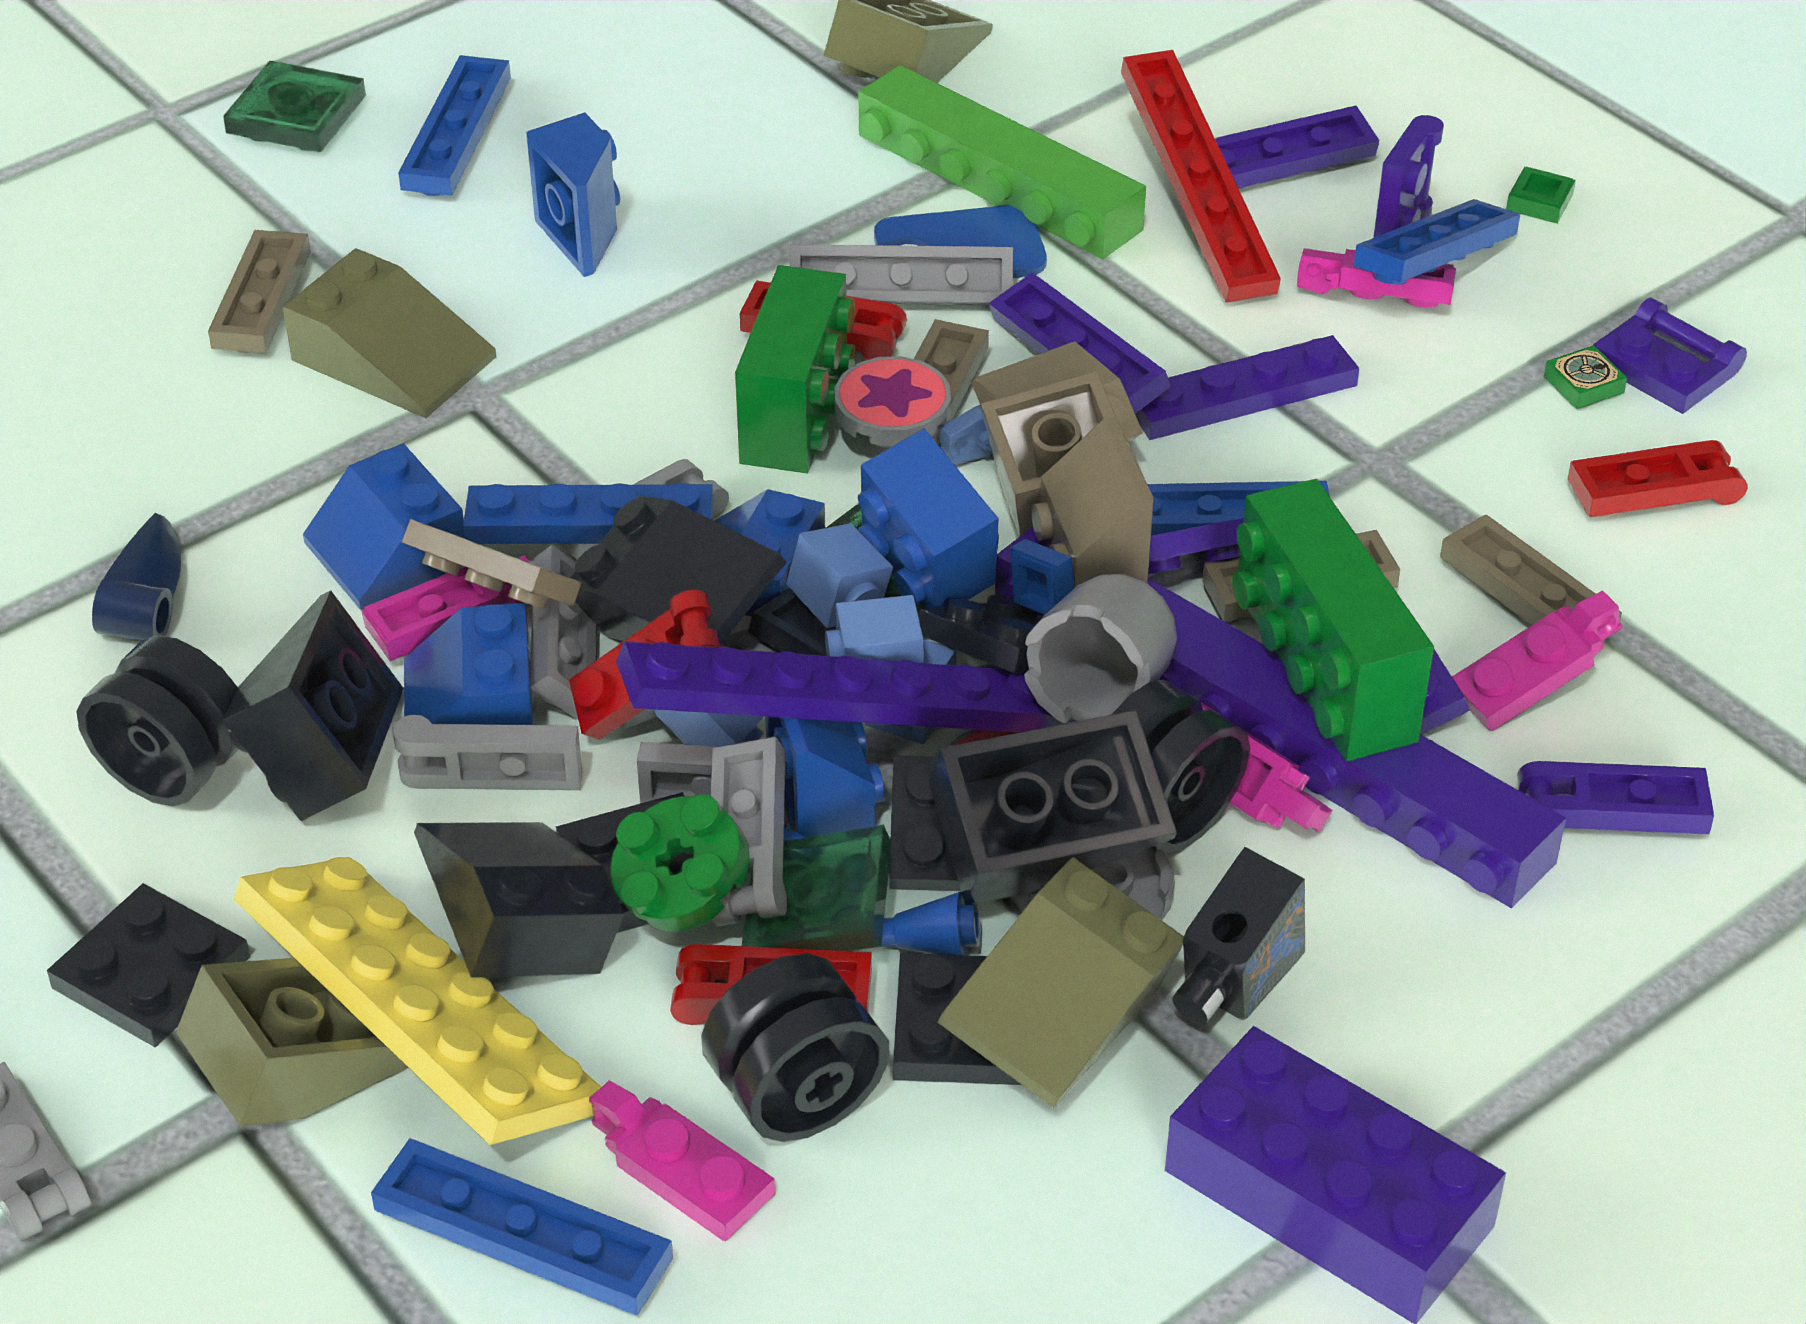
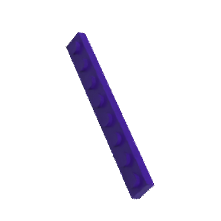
M624 641L616 660L632 706L638 709L1019 733L1066 724L1055 719L1038 704L1025 682L1024 674L1026 672L1012 673L1005 669L973 667L963 664L956 666L916 663L909 660L888 661L861 659L852 656L807 655L788 651L766 652L739 650L730 647L712 648L673 645L666 642L644 643ZM1070 719L1067 723H1072V722H1077V721L1074 720V719Z

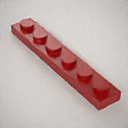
M1174 50L1123 57L1121 75L1225 303L1278 294L1281 277Z

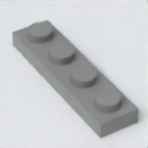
M790 244L789 266L846 274V296L892 304L989 305V302L1013 286V247Z

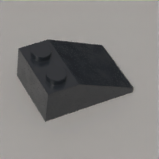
M638 496L636 499L626 503L617 512L613 520L614 526L599 544L589 548L579 557L575 564V572L570 578L582 582L575 600L577 605L608 638L625 641L670 609L669 603L675 595L687 590L704 591L708 596L712 616L707 621L709 629L717 632L721 645L787 562L780 553L673 500Z
M330 590L319 596L238 686L222 721L227 726L229 736L235 746L242 752L248 753L264 773L268 786L274 796L281 802H286L299 820L303 821L367 788L404 688Z
M1136 710L940 748L929 779L930 789L965 905L1029 893L1043 888L1072 857L1089 869H1094L1172 840L1177 834Z
M543 822L417 823L414 835L471 978L601 973L624 916V911L603 865Z

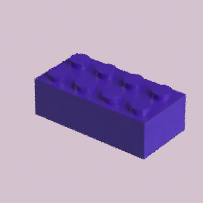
M1254 1025L1170 1116L1165 1171L1413 1324H1417L1495 1227L1507 1173Z

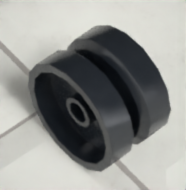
M155 635L140 641L120 661L114 674L103 677L82 698L76 710L79 732L90 753L106 772L129 791L152 803L174 807L189 802L209 781L216 767L225 764L239 750L232 742L227 726L222 721L238 686L221 666L201 650L177 638Z
M1166 679L1148 682L1130 694L1111 715L1133 710L1137 711L1177 832L1174 839L1153 847L1169 854L1184 850L1197 841L1221 817L1238 790L1247 769L1250 743L1246 731L1211 709L1203 711L1200 701Z
M809 953L782 956L753 969L726 991L710 1011L701 1033L702 1055L722 1083L733 1093L734 1101L748 1121L763 1138L780 1142L809 1138L839 1123L861 1106L876 1088L889 1062L888 1038L863 1005L856 1001V996L829 960Z

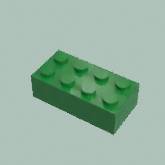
M1317 478L1246 495L1243 523L1239 524L1237 528L1240 558L1238 572H1235L1232 576L1233 593L1240 608L1243 610L1248 609L1258 624L1265 647L1269 651H1275L1284 664L1289 683L1294 692L1303 694L1313 709L1321 734L1325 738L1333 740L1346 762L1418 743L1434 645Z

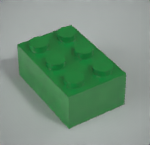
M778 265L735 370L739 464L808 474L816 451L824 452L829 436V414H835L834 387L841 375L855 365V345L847 344V333L851 332L854 322L855 300L853 298H846V274Z

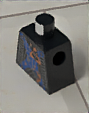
M1247 847L1243 848L1189 925L1183 937L1185 981L1173 995L1172 1002L1184 1017L1197 1024H1206L1215 1011L1221 1008L1237 1018H1247L1305 953V878Z

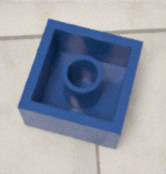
M925 428L861 464V493L858 494V502L862 511V526L859 527L858 531L893 566L894 579L903 596L913 595L915 605L919 603L923 609L946 607L950 599L969 600L995 584L999 518Z

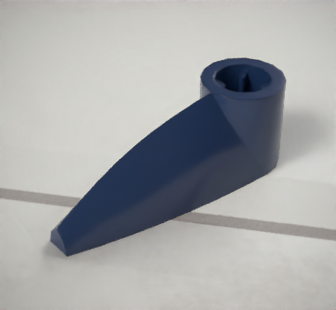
M154 513L144 523L116 558L100 582L92 607V625L96 633L140 641L155 635L166 636L172 617L173 596L181 570V552L174 529L164 516Z

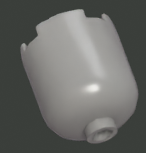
M1101 574L1077 585L1046 613L1027 635L1025 644L1028 646L1026 654L1029 670L1024 674L1025 682L1038 704L1060 722L1067 723L1070 719L1082 721L1111 715L1130 694L1148 682L1158 681L1170 665L1177 642L1174 615L1164 598L1142 580L1126 574Z

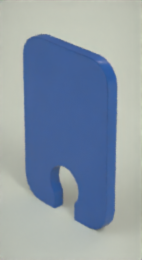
M1011 205L884 218L874 226L875 245L900 246L914 244L918 246L1013 247V278L1026 277L1031 272L1037 275L1044 271L1047 266V254L1037 225L1030 222L1022 211Z

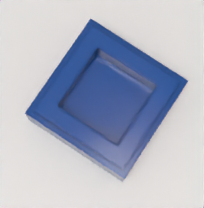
M1027 539L1010 547L1014 603L1045 615L1074 589L1072 557Z

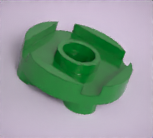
M699 794L662 801L645 812H634L628 815L617 828L616 838L619 843L614 850L611 861V881L617 897L637 918L646 920L653 928L667 932L689 930L707 923L725 908L721 900L730 892L733 884L735 883L740 889L747 876L749 847L746 837L734 819L712 796ZM683 852L694 854L693 858L683 862L682 872L673 875L668 868L670 861Z

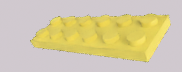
M335 857L328 861L296 867H280L273 871L240 877L234 900L489 1145L593 1116L592 1104L589 1102V1098L601 1086L582 1069L575 1059L567 1056L545 1036L530 1018L522 1015L498 993L489 980L485 977L471 978L465 961L450 949L449 944L436 936L408 910L402 901L393 897L369 875L362 864L351 857Z

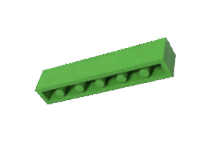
M902 65L897 66L858 91L859 136L997 206L1011 205L1019 209L1030 222L1101 259L1109 256L1144 229L1146 185Z

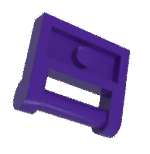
M1431 115L1415 117L1384 160L1373 238L1431 216L1433 200L1429 196L1435 147L1442 142L1444 123L1441 119Z
M1652 297L1642 302L1634 316L1593 344L1627 377L1626 383L1681 414H1684L1734 377L1742 368L1747 357V349L1731 340L1725 343L1668 313L1667 305ZM1654 333H1659L1660 335L1701 356L1709 362H1703L1702 360L1698 359L1695 355L1683 351L1682 349L1654 335Z

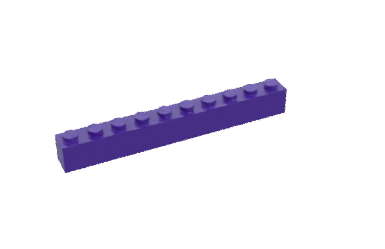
M1033 527L997 554L995 595L1014 598L1010 547L1027 539L1049 548L1046 540L1038 541ZM1148 578L1147 584L1164 598L1174 615L1177 631V642L1171 663L1159 680L1166 679L1299 765V770L1310 777L1305 787L1311 792L1325 797L1357 816L1365 824L1377 828L1412 849L1420 857L1434 862L1469 883L1477 891L1493 897L1511 909L1557 864L1566 817L1421 734L1418 743L1346 762L1333 740L1325 738L1321 734L1315 720L1314 711L1304 695L1297 694L1292 689L1286 668L1275 651H1269L1263 643ZM1024 607V611L1035 616L1040 614Z

